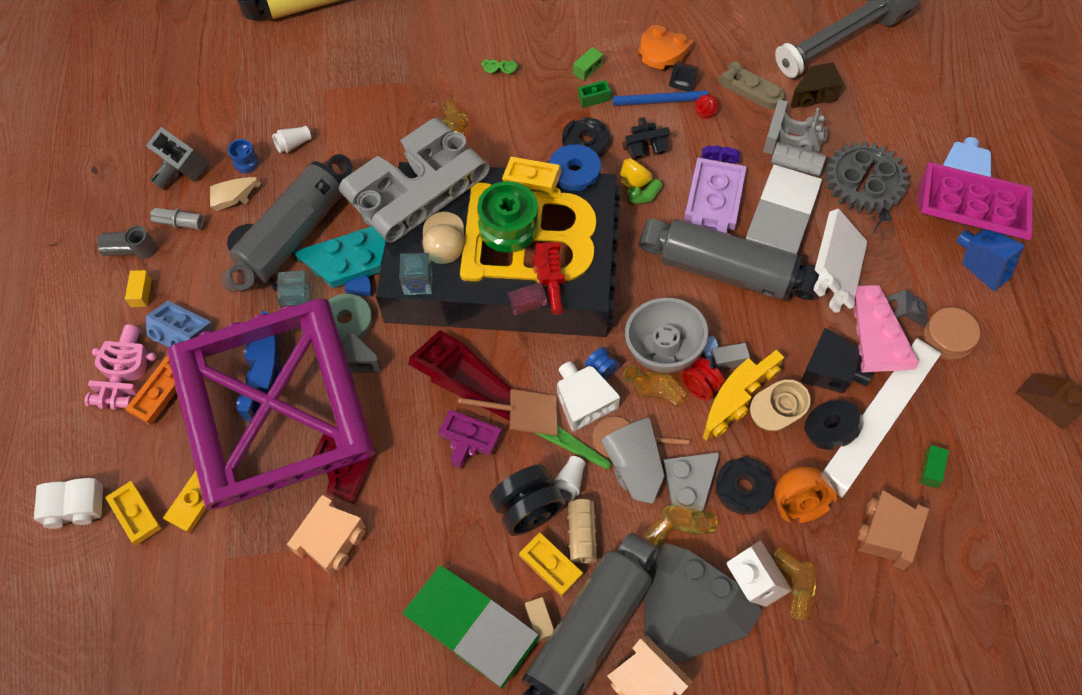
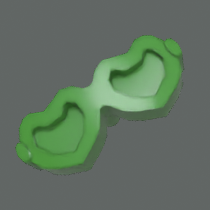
M485 59L481 63L484 70L488 73H493L500 68L504 73L510 74L518 68V63L514 60L499 62L496 59Z

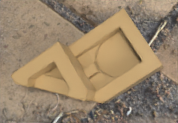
M257 177L233 179L210 186V207L217 212L235 205L239 201L246 205L249 201L248 194L254 187H259L261 181Z

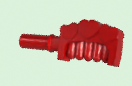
M560 242L537 243L533 258V271L537 274V279L541 286L548 285L551 312L553 315H559L563 313L559 284H564L565 274L561 272L560 256L558 255L561 245Z

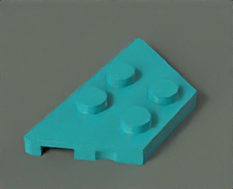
M371 226L294 251L300 263H305L311 272L318 277H322L324 282L331 288L346 284V281L364 275L368 277L380 273L386 240Z

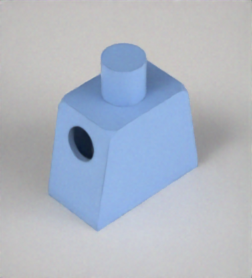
M968 137L963 143H954L943 165L991 177V152L979 148L978 139Z

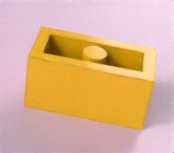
M146 270L130 271L125 300L130 307H147L152 278Z

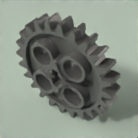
M865 141L862 142L861 146L853 142L851 148L843 145L842 150L837 149L834 156L830 157L825 169L826 176L824 181L828 182L826 188L833 190L831 197L839 196L838 204L847 202L848 210L855 206L857 207V213H860L863 208L866 209L868 215L871 214L873 209L878 214H881L883 208L889 211L892 205L897 206L900 199H903L909 185L907 179L910 175L905 173L907 165H899L902 158H893L895 151L885 152V145L878 149L876 148V142H873L871 147L867 146ZM876 163L873 172L868 177L862 191L857 192V189L859 188L861 181L865 178L871 164Z

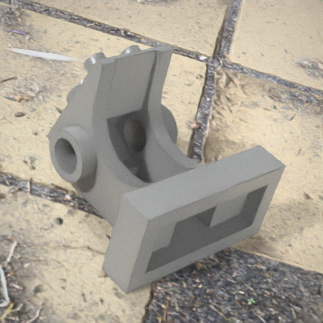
M778 99L763 152L773 154L777 142L790 144L791 146L812 152H820L822 142L827 139V127L823 126L825 115H821L820 109L816 108L813 117L807 118L804 122L796 121L785 112L788 102ZM789 133L796 134V135H800V136H792V135H790Z

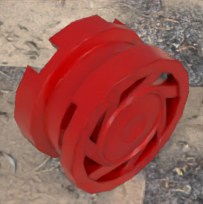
M700 357L691 367L686 368L681 373V378L693 395L700 400L709 401L714 397V392L720 391L725 380L718 368H711L709 366L711 362Z

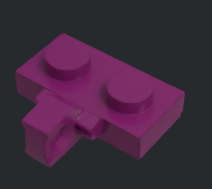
M451 409L439 430L440 438L452 442L450 448L454 449V452L450 458L452 460L451 465L460 469L463 468L468 455L474 457L476 452H480L491 457L502 434V429Z

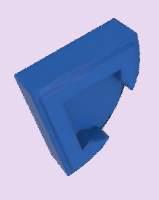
M367 275L346 281L344 289L347 294L371 297L372 288Z

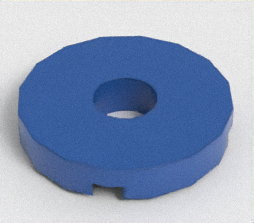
M567 145L561 147L552 154L549 160L550 164L560 165L562 172L557 186L568 191H581L591 184L594 185L601 174V160L596 152L586 146ZM572 165H577L581 167V169L573 171L570 170L569 167Z

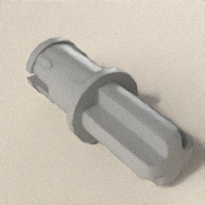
M154 208L150 213L152 222L172 225L176 229L186 227L201 230L204 224L202 214L182 212L179 208L175 210Z

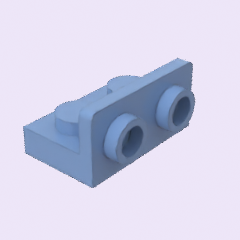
M166 301L146 315L147 336L153 341L170 347L176 343L199 337L203 332L210 331L211 321L170 301Z

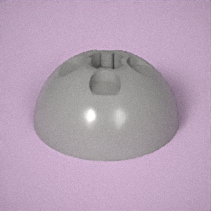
M658 298L648 301L634 310L626 323L625 339L630 353L642 366L659 373H674L689 367L701 356L708 339V327L704 316L690 303L675 298Z

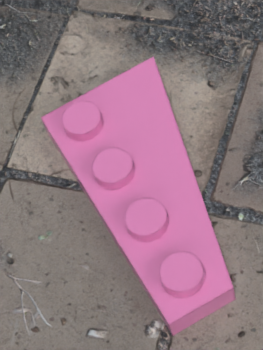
M880 285L857 286L853 310L854 317L857 318L856 333L859 335L860 340L858 346L859 355H862L861 371L915 370L919 361Z

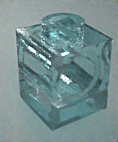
M305 270L278 272L277 301L281 308L288 305L296 306L310 301V282Z

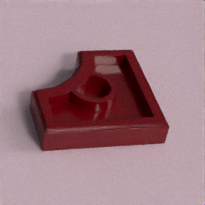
M322 434L312 457L337 449L335 440ZM376 451L375 455L366 460L328 472L327 495L355 504L376 456Z

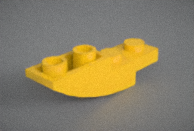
M777 350L758 365H755L748 358L728 377L717 394L710 410L703 433V438L706 441L712 436L716 438L721 436L728 429L729 426L727 424L732 420H741L749 412L748 405L751 401V396L759 391L762 387L761 383L766 379L771 381L782 371L780 366L784 357Z

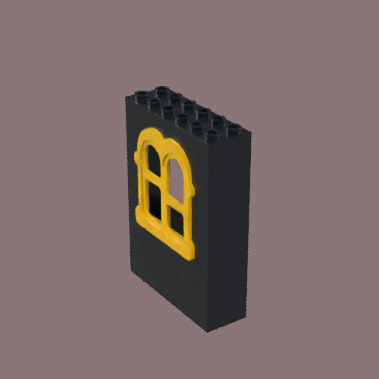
M399 162L398 169L406 177H418L409 162ZM490 167L488 174L483 180L436 212L453 213L463 222V252L455 261L447 264H438L429 260L425 255L422 241L423 226L426 220L398 240L391 243L385 241L376 299L384 323L606 337L607 327L612 328L621 185H616V174L601 173L594 185L591 184L581 191H568L557 185L554 193L530 189L535 194L538 202V227L534 240L564 243L573 252L571 263L561 270L562 274H565L564 284H559L563 313L559 315H553L551 312L548 285L541 286L537 279V274L533 271L534 268L524 266L525 248L513 253V262L510 266H491L480 263L483 240L478 229V199L486 188L494 183L503 182L502 177L506 168ZM550 204L569 207L576 215L575 224L565 231L543 230L541 228L543 206ZM412 281H419L424 283L426 288L424 289L425 291H412L406 288V284ZM411 283L409 288L418 290L423 288V285Z

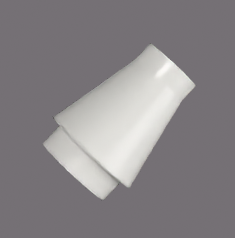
M307 126L277 130V133L273 134L272 137L278 152L288 153L304 142L311 140V133Z
M577 456L569 458L567 464L552 482V485L560 490L566 501H572L580 493L585 461Z

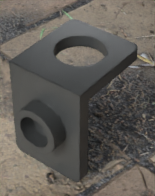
M907 290L886 297L889 304L893 301L898 302V307L894 312L897 319L906 316L920 326H926L928 323L927 305L921 299Z

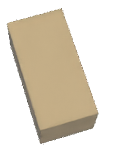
M541 597L525 603V609L532 630L540 636L536 642L537 644L547 641L554 631L544 599Z

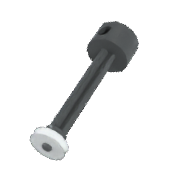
M867 0L866 5L802 43L794 46L790 43H784L782 46H778L775 50L777 66L786 77L794 79L797 75L803 73L804 64L808 60L875 20L885 26L897 23L915 11L919 5V0Z

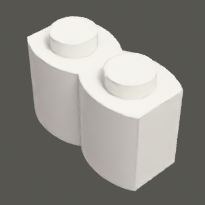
M82 478L67 482H50L37 485L34 520L49 529L61 528L63 524L72 521L73 524L77 525L92 523V520L99 519L102 515L103 484L95 478Z

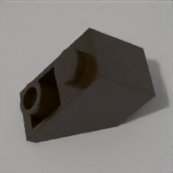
M834 62L809 68L795 89L791 101L792 108L808 107L814 104L830 103L838 100L843 82Z

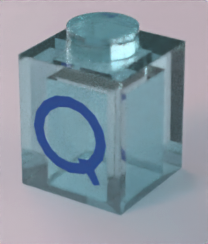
M429 253L400 254L399 279L404 295L432 294L433 270Z

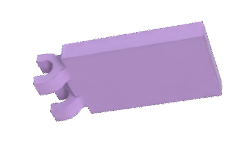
M697 157L684 221L724 233L727 232V229L734 230L746 166Z

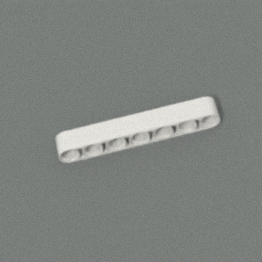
M918 338L911 346L919 361L916 369L893 371L863 414V429L859 436L850 444L844 447L841 446L823 471L832 483L836 494L841 498L852 485L941 355L940 351Z

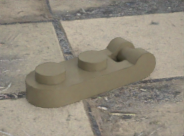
M732 61L727 67V72H723L718 78L720 85L767 109H775L778 99L783 100L784 92L779 86L743 69L741 64L736 61Z

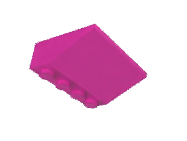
M927 163L919 181L916 202L921 213L1027 240L1031 239L1032 187L940 164Z

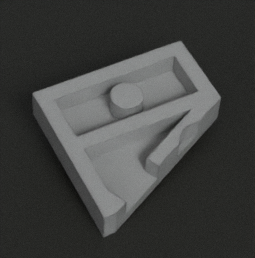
M718 453L663 460L673 518L702 514L719 457Z

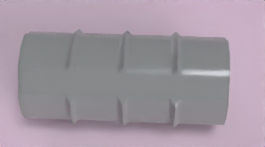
M777 142L771 164L819 177L826 155Z

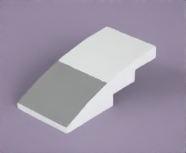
M773 165L746 239L797 254L822 179Z

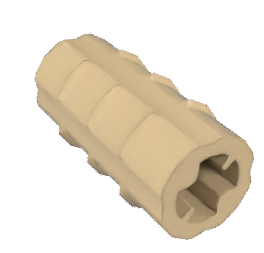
M588 499L570 501L568 503L569 516L567 517L569 520L568 534L570 545L568 547L570 548V561L574 564L594 563L597 561L596 547L598 546L596 544L597 530L595 529L594 502Z

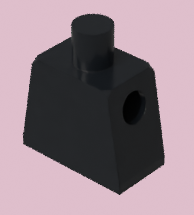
M825 328L802 376L801 382L845 393L851 381L867 387L874 372H862L861 366H859L862 355H859V348Z

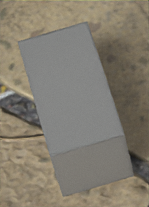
M746 343L713 348L711 351L713 368H718V370L739 367L745 360L750 359Z

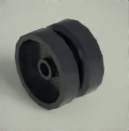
M532 465L510 475L495 487L489 496L496 512L504 514L502 522L511 536L523 535L540 527L557 515L566 504V500L557 487L550 486L552 484V477L544 465Z

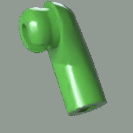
M653 179L645 190L633 186L627 192L629 201L633 204L650 203L659 193L663 184L658 179Z

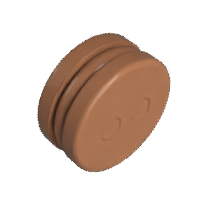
M946 307L932 315L924 328L923 340L926 344L941 352L939 358L956 361L969 355L979 342L981 331L978 322L970 313L960 308Z

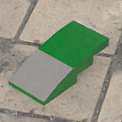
M439 565L402 613L408 620L427 632L434 640L453 652L460 660L501 689L504 688L540 638L536 632L441 565Z

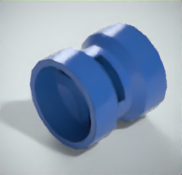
M237 139L228 146V154L238 172L247 174L256 170L259 161L250 141Z

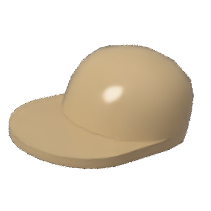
M439 212L429 217L424 223L422 245L424 253L429 260L438 264H447L455 261L462 254L464 225L457 215L450 212Z
M795 380L776 382L754 396L750 404L751 417L756 425L764 430H781L800 420L807 413L810 407L809 392L807 388Z

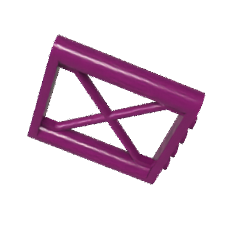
M316 299L296 306L288 305L281 308L280 311L271 314H259L252 320L243 323H231L221 330L203 332L199 337L176 343L167 349L206 510L224 508L366 460L375 455V449L329 300ZM295 328H302V337L268 394L207 366L205 357ZM311 342L313 343L337 427L278 399ZM204 377L261 404L227 463H225ZM272 409L335 440L337 447L335 450L237 482L235 471Z

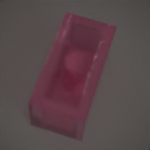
M540 282L508 292V301L513 314L517 315L547 305V296Z

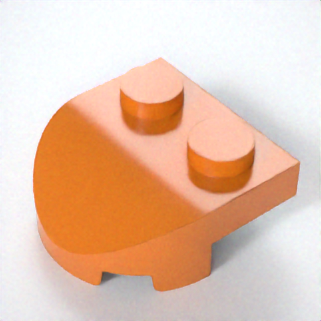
M651 25L642 34L637 55H642V62L646 65L663 70L665 65L674 66L676 61L682 62L683 58L692 49L694 41L688 39L684 34H675L667 31L663 26Z

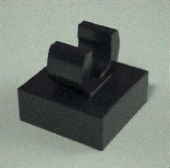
M676 61L673 66L669 86L688 92L692 91L699 67Z

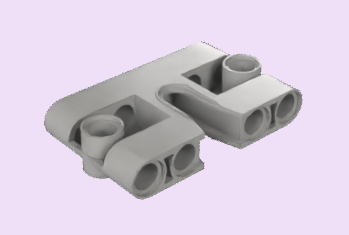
M438 117L429 120L400 140L406 151L404 155L418 177L408 178L397 167L376 156L348 175L340 183L339 191L358 210L364 222L373 226L387 242H394L483 180L490 170L489 164L467 145L465 136L459 132H454Z

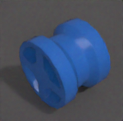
M605 347L594 351L585 362L586 367L592 366L604 380L613 375L620 365L615 358L609 356V351Z

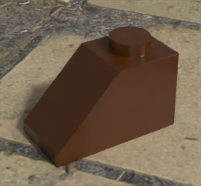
M1033 373L1016 392L1018 396L1061 429L1067 427L1082 412V389L1069 379Z

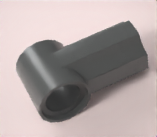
M133 226L126 232H111L98 235L97 244L102 256L135 254L138 258L145 259L151 257L157 249L155 241L142 226Z

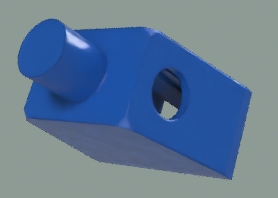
M983 229L976 236L965 230L956 241V243L966 249L963 265L994 292L1012 278L1025 247L1023 244L1002 233Z

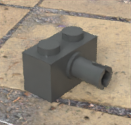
M162 127L159 128L146 145L147 148L163 159L162 162L164 163L153 177L149 179L161 189H164L176 172L183 173L195 182L209 164L195 150Z

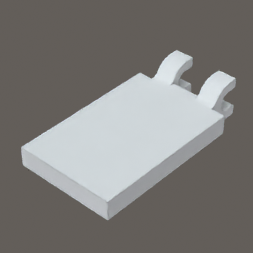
M839 208L829 212L815 267L819 278L814 286V291L819 296L825 295L828 287L834 292L829 307L835 313L840 312L843 303L849 309L854 308L855 295L867 246V240Z

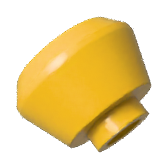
M627 158L623 161L620 175L623 177L621 182L628 188L633 186L642 188L652 180V173L634 159Z

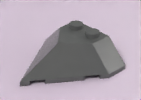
M660 541L657 546L659 548L658 556L651 569L647 572L651 577V585L644 595V637L648 636L676 665L730 642L747 637L763 610L756 603H752L747 599L737 582L687 549Z

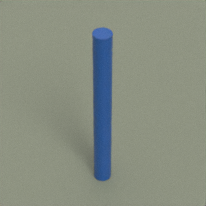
M708 90L613 96L612 103L613 106L696 101L702 94H708Z

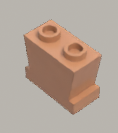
M882 490L876 498L871 497L865 513L869 515L867 524L862 523L857 534V540L861 541L858 551L894 560L892 566L905 570L913 563L929 509L919 504L913 508Z

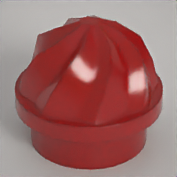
M710 93L702 94L695 101L694 108L700 118L709 119L717 113L719 103L716 97L710 95Z

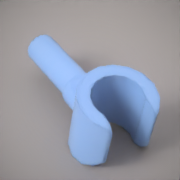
M714 336L708 337L705 349L702 352L704 358L711 362L709 365L711 368H713L711 351L713 348H718Z

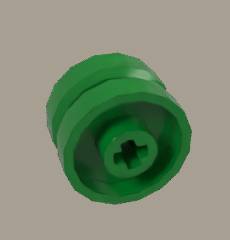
M510 181L494 183L483 191L478 199L477 215L479 233L486 245L498 252L507 253L520 251L529 246L536 237L538 227V202L535 194L528 187L518 182Z

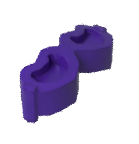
M709 145L702 149L701 158L709 160L718 159L720 162L724 160L728 163H740L741 153L736 148H722L718 145Z

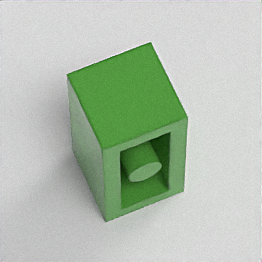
M593 47L590 48L573 64V74L585 81L603 65L604 54Z

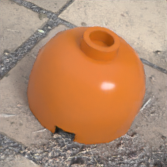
M795 467L788 470L777 481L774 491L778 511L787 522H791L790 518H799V523L818 519L830 510L829 504L832 499L834 502L837 500L836 491L828 477L823 472L812 467Z

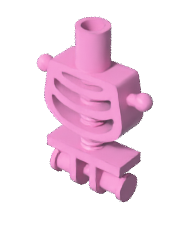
M125 325L119 342L105 341L101 349L94 348L92 350V354L96 356L95 366L110 380L109 382L89 380L88 386L94 392H99V395L88 392L85 396L86 406L96 405L100 409H106L110 404L112 410L126 408L134 398L133 396H136L139 392L134 384L122 382L133 381L142 377L147 370L148 360L154 361L157 356L155 353L148 354V351L142 344H137L141 331L138 327ZM109 365L113 370L106 369V366Z

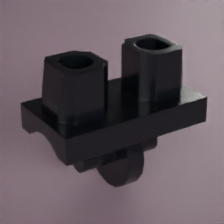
M642 117L638 119V126L631 127L632 135L625 136V142L622 143L623 149L628 150L630 157L634 160H639L646 156L644 146L652 145L654 155H662L668 151L667 139L670 135L669 127L656 129L655 122L647 124L646 119Z

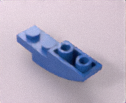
M262 311L261 314H268V312ZM278 334L248 343L244 351V357L251 368L246 375V384L268 394L281 372V348ZM240 394L237 400V411L244 421L251 422L261 404Z

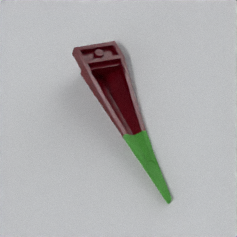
M441 330L409 357V366L431 377L430 382L462 398L510 405V390L512 388L485 365L463 342ZM482 407L510 421V411ZM558 425L557 436L535 433L606 469L610 468L611 463Z

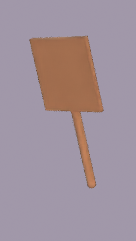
M511 389L510 405L465 398L458 399L460 404L510 411L511 430L557 436L556 396Z

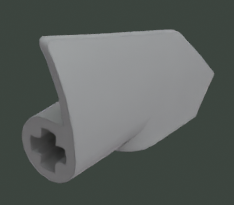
M647 417L610 433L601 442L615 466L614 473L621 487L625 491H629L633 500L653 504L663 481L664 473L651 421Z

